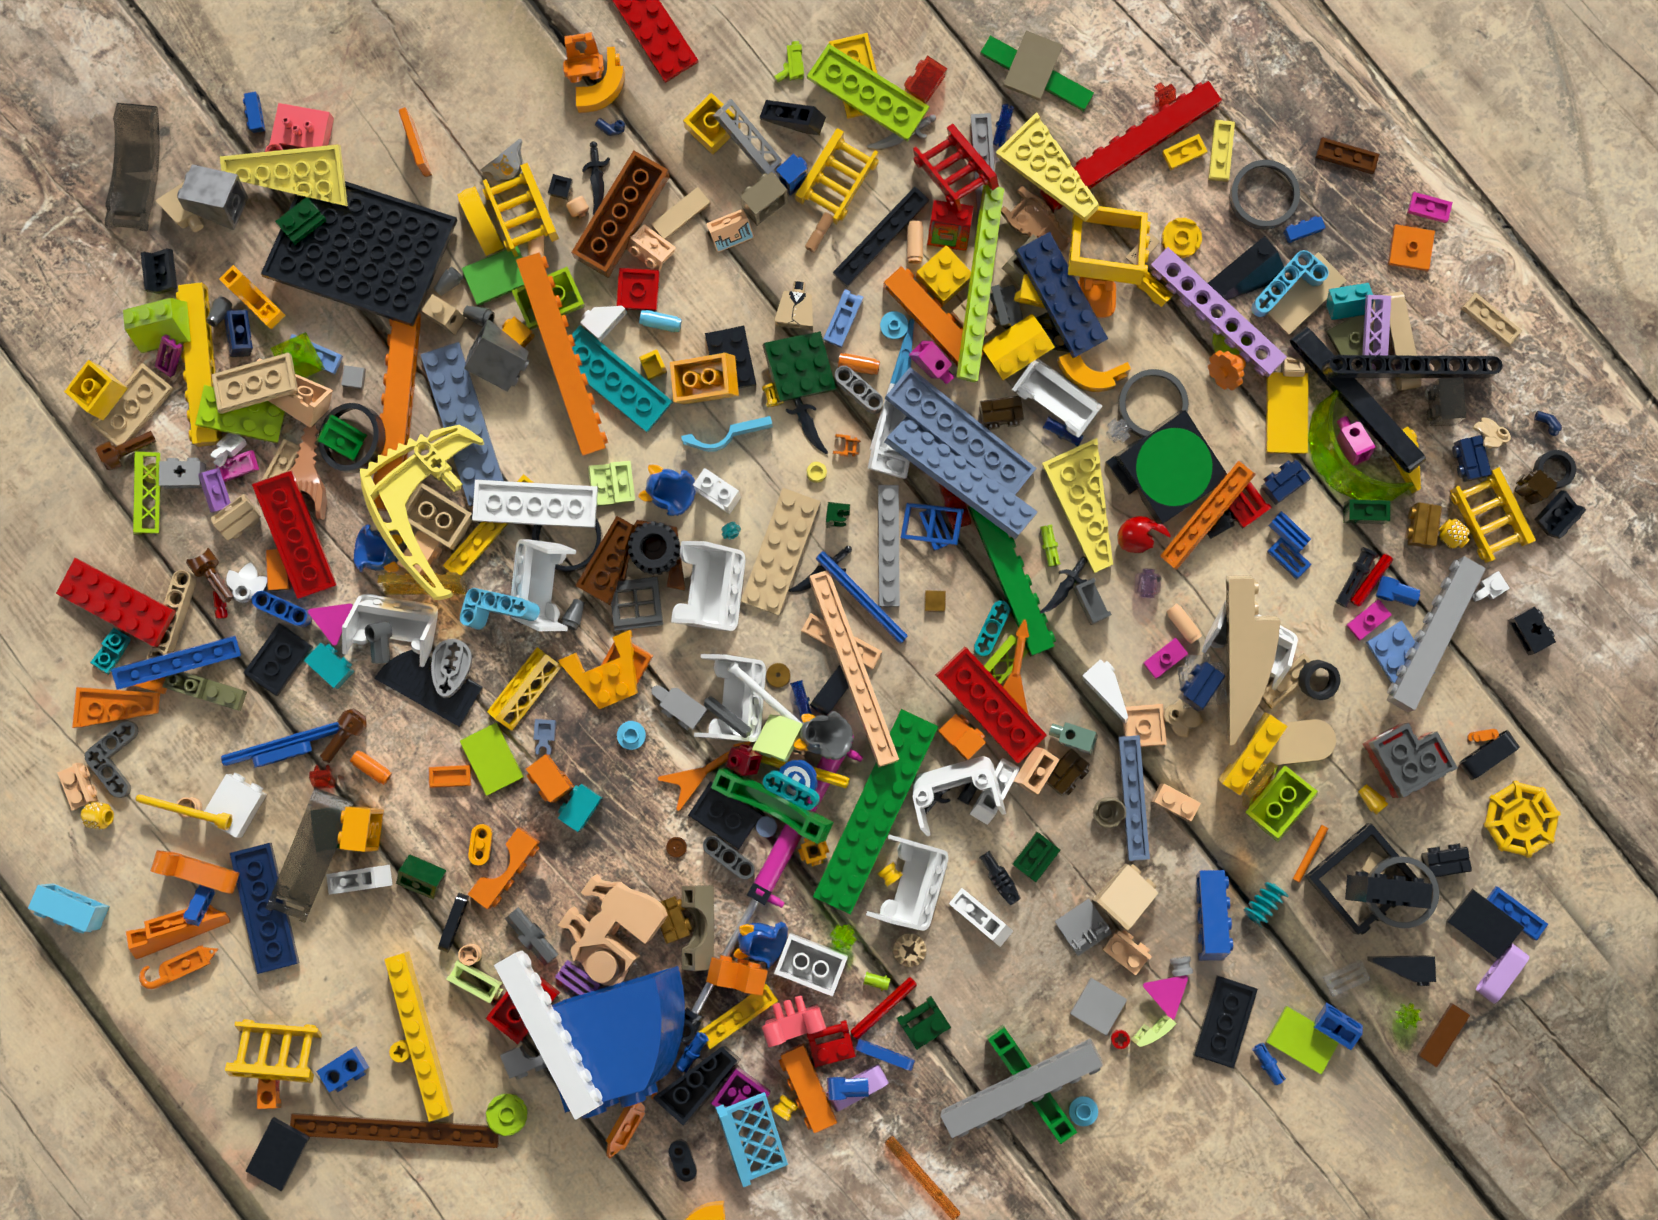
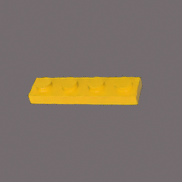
M766 983L763 995L750 994L698 1032H702L708 1037L709 1040L706 1044L711 1049L772 1006L778 999Z

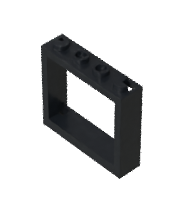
M1366 823L1305 875L1306 879L1344 924L1356 935L1365 934L1370 930V924L1375 920H1380L1371 912L1357 924L1319 879L1369 836H1372L1389 857L1399 856L1372 823ZM1396 863L1409 881H1411L1412 877L1418 878L1406 863ZM1387 904L1378 906L1385 916L1387 915L1386 911L1390 907H1396V905Z

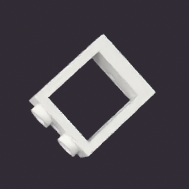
M706 468L703 469L693 484L698 494L728 514L732 512L741 499L739 490Z

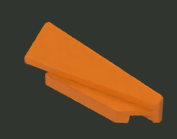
M209 905L200 925L195 926L187 924L183 918L185 911L188 909L186 908L144 921L145 928L126 931L128 948L135 959H140L230 923V918L225 911L221 912L213 908L212 905Z

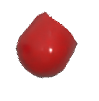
M1137 516L1126 520L1118 530L1117 539L1122 550L1130 553H1144L1146 550L1153 548L1154 539L1149 534L1152 529L1171 538V535L1163 524H1157L1145 516Z

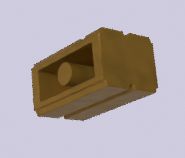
M1418 502L1413 507H1410L1408 518L1411 519V525L1407 527L1405 538L1408 539V545L1424 548H1434L1437 546L1442 506Z
M673 896L660 901L668 914L660 927L666 944L689 936L691 934L689 930L693 928L689 918L685 919L682 911L685 908L682 907V899Z

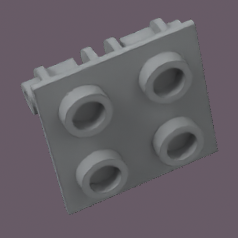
M1089 898L1055 921L1077 956L1112 934L1108 924L1104 922Z

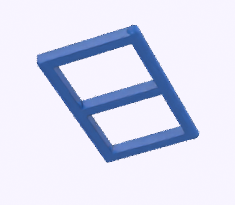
M906 503L900 538L957 545L964 509ZM911 508L931 510L927 537L906 535ZM937 511L957 513L953 540L932 538Z

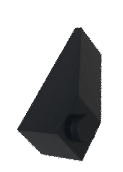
M772 100L765 101L760 115L761 120L801 133L819 136L826 119L815 106Z
M1367 956L1369 962L1409 981L1417 982V986H1430V982H1436L1435 956Z

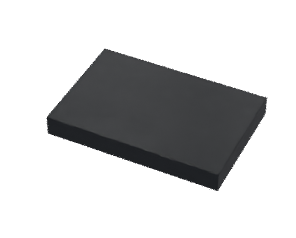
M278 623L243 673L275 696H279L313 646L281 623Z
M710 781L688 816L737 849H740L762 815L742 801L727 797L712 789L713 782Z
M1473 888L1447 919L1448 923L1496 959L1502 956L1524 929L1523 925Z
M273 1117L246 1172L282 1192L310 1137Z

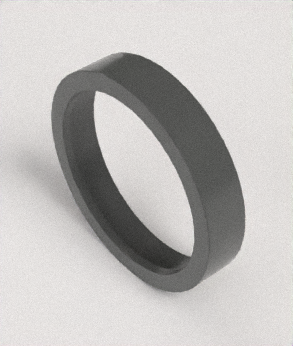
M1273 160L1254 161L1243 167L1233 180L1229 194L1230 204L1236 217L1247 226L1259 230L1273 229L1284 224L1295 212L1300 199L1299 184L1293 172L1285 165ZM1267 167L1277 170L1291 184L1293 202L1290 209L1280 218L1269 221L1258 220L1247 214L1241 207L1237 193L1238 185L1241 178L1251 169Z
M1148 369L1132 376L1120 392L1118 399L1120 418L1127 429L1139 437L1143 438L1152 431L1137 426L1130 419L1125 404L1129 388L1138 379L1145 376H1159L1169 380L1175 385L1181 395L1182 410L1188 412L1189 402L1185 387L1178 378L1164 370Z
M1402 856L1387 858L1378 863L1371 870L1368 877H1374V873L1380 874L1385 868L1396 863H1409L1417 866L1427 875L1430 884H1433L1431 909H1427L1416 920L1397 922L1386 917L1376 903H1367V905L1378 920L1389 926L1397 928L1416 927L1427 921L1438 905L1439 886L1433 872L1419 860Z

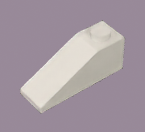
M1100 659L1083 675V680L1126 723L1128 715L1115 673L1113 672L1115 669L1109 662L1106 661L1104 663Z
M1004 758L1000 760L995 769L1003 800L1020 769ZM992 788L982 791L970 815L987 825L998 811Z
M390 865L326 874L329 895L392 885Z
M963 888L960 889L949 903L1000 947L1013 932L1011 928Z

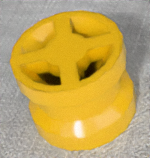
M894 862L877 873L879 877H883L885 880L884 884L887 887L903 876L902 872L895 868L896 864Z
M399 1040L390 1047L389 1055L395 1062H404L411 1057L407 1040Z
M781 1095L779 1098L780 1102L778 1105H774L772 1110L783 1119L789 1121L791 1113L797 1110L798 1105L786 1096Z

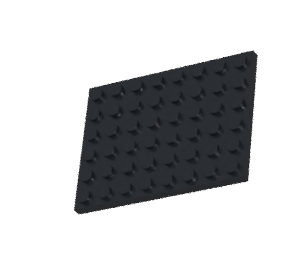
M345 181L348 206L307 197L320 213L324 215L327 221L296 245L280 229L262 269V277L413 327L457 224V217ZM296 194L289 210L306 197Z

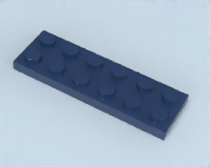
M1050 232L1014 251L1072 358L1108 339L1077 280L1073 275H1068V264Z
M272 843L231 852L230 858L233 871L240 873L236 884L257 974L299 964V957Z

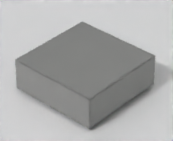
M344 365L341 385L343 387L363 389L366 369Z

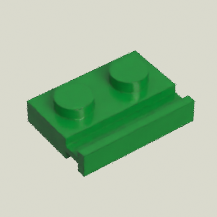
M330 415L316 441L354 461L367 435L334 415Z

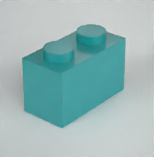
M1369 282L1329 289L1326 307L1331 320L1365 315L1366 295H1373Z
M320 642L304 661L335 689H339L355 672L351 668L353 664L345 657L341 659L336 654L338 650L330 643L326 645Z
M580 784L579 787L576 785L569 794L571 796L567 804L564 802L558 810L560 814L558 819L577 832H581L603 799L602 796L584 784Z

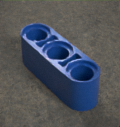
M257 591L252 596V604L256 608L291 624L306 627L312 621L308 610L273 594ZM266 596L267 603L261 606L260 599ZM281 604H285L286 610L283 614H279L278 608ZM303 612L304 619L303 621L298 622L297 615L298 613Z

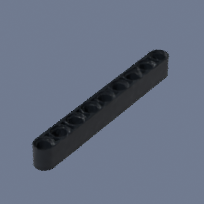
M1305 327L1289 340L1295 351L1405 472L1411 473L1426 461L1423 452L1355 378H1329L1322 372L1323 363L1335 355L1310 328ZM1332 363L1333 369L1337 370V366Z
M1335 355L1323 363L1322 372L1329 378L1486 379L1498 374L1502 370L1503 364L1496 356ZM1332 363L1337 366V370L1333 369ZM1351 363L1356 365L1357 370L1352 368ZM1371 363L1376 366V371L1372 369ZM1391 363L1395 366V371L1391 368ZM1410 363L1413 364L1415 371L1411 369ZM1429 364L1433 365L1434 371L1430 368ZM1449 364L1453 366V371L1449 368ZM1468 364L1472 366V371L1469 369ZM1487 364H1489V365L1491 366V369H1492V370H1489V369H1488Z

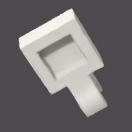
M228 433L216 444L218 449L211 453V457L216 459L213 463L219 467L223 466L228 455L234 457L247 445L245 439L236 434Z
M1498 571L1479 582L1482 588L1473 593L1472 598L1475 602L1486 596L1491 600L1510 588Z

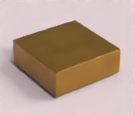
M925 590V611L945 612L946 591Z

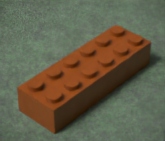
M633 150L571 253L574 259L609 278L627 249L630 238L638 231L669 180L668 169Z

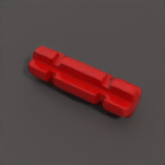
M213 591L214 607H216L215 617L217 619L227 618L226 602L223 603L218 594Z

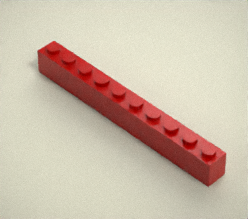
M1209 81L1204 84L1202 82L1198 83L1191 89L1192 92L1187 95L1185 93L1181 94L1175 99L1176 102L1173 104L1162 106L1156 115L1150 114L1142 120L1143 123L1139 126L1133 125L1125 131L1126 134L1122 137H1114L1109 141L1108 146L1104 148L1101 146L1092 152L1093 155L1089 158L1083 157L1077 161L1076 166L1073 168L1080 175L1084 185L1089 190L1219 107L1222 99ZM1041 190V196L1053 213L1064 207Z

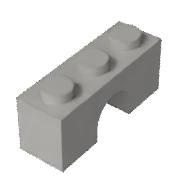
M523 1045L500 1055L509 1079L516 1077V1080L527 1076V1071L535 1068L537 1072L547 1067L541 1054L538 1057H531L525 1052Z

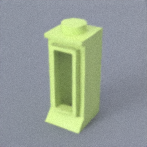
M459 960L456 961L453 971L446 979L488 1003H491L493 999L498 1000L503 991L500 988L502 982L472 966L462 964ZM465 970L493 985L489 993L460 978L462 972Z

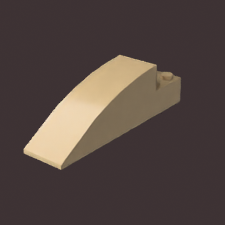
M1251 575L1226 576L1227 740L1230 745H1235L1260 704L1273 668L1279 640L1280 619L1277 616H1255L1259 614V605L1255 601V594H1258L1259 586L1258 582Z

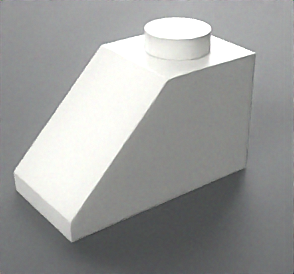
M623 306L594 307L591 311L587 310L582 315L580 323L585 330L601 342L622 320L627 311Z

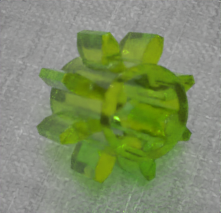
M838 924L829 935L833 938L831 940L832 945L838 950H844L845 948L849 950L857 940L853 937L855 932L849 925L840 926Z
M1401 1003V1009L1395 1011L1398 1014L1396 1022H1404L1403 1028L1408 1029L1409 1024L1417 1028L1416 1023L1422 1021L1418 1014L1421 1012V1009H1413V1003H1409L1408 1007ZM1407 1012L1412 1013V1014L1409 1016V1017H1410V1020L1405 1019V1018L1408 1016V1015H1407Z

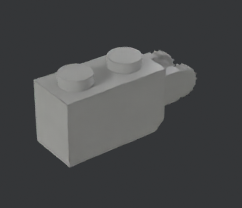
M656 685L651 689L652 695L661 701L660 706L663 708L661 712L669 718H672L674 715L680 720L678 724L686 730L689 728L694 730L708 711V709L679 688H671L670 691H667L663 687Z

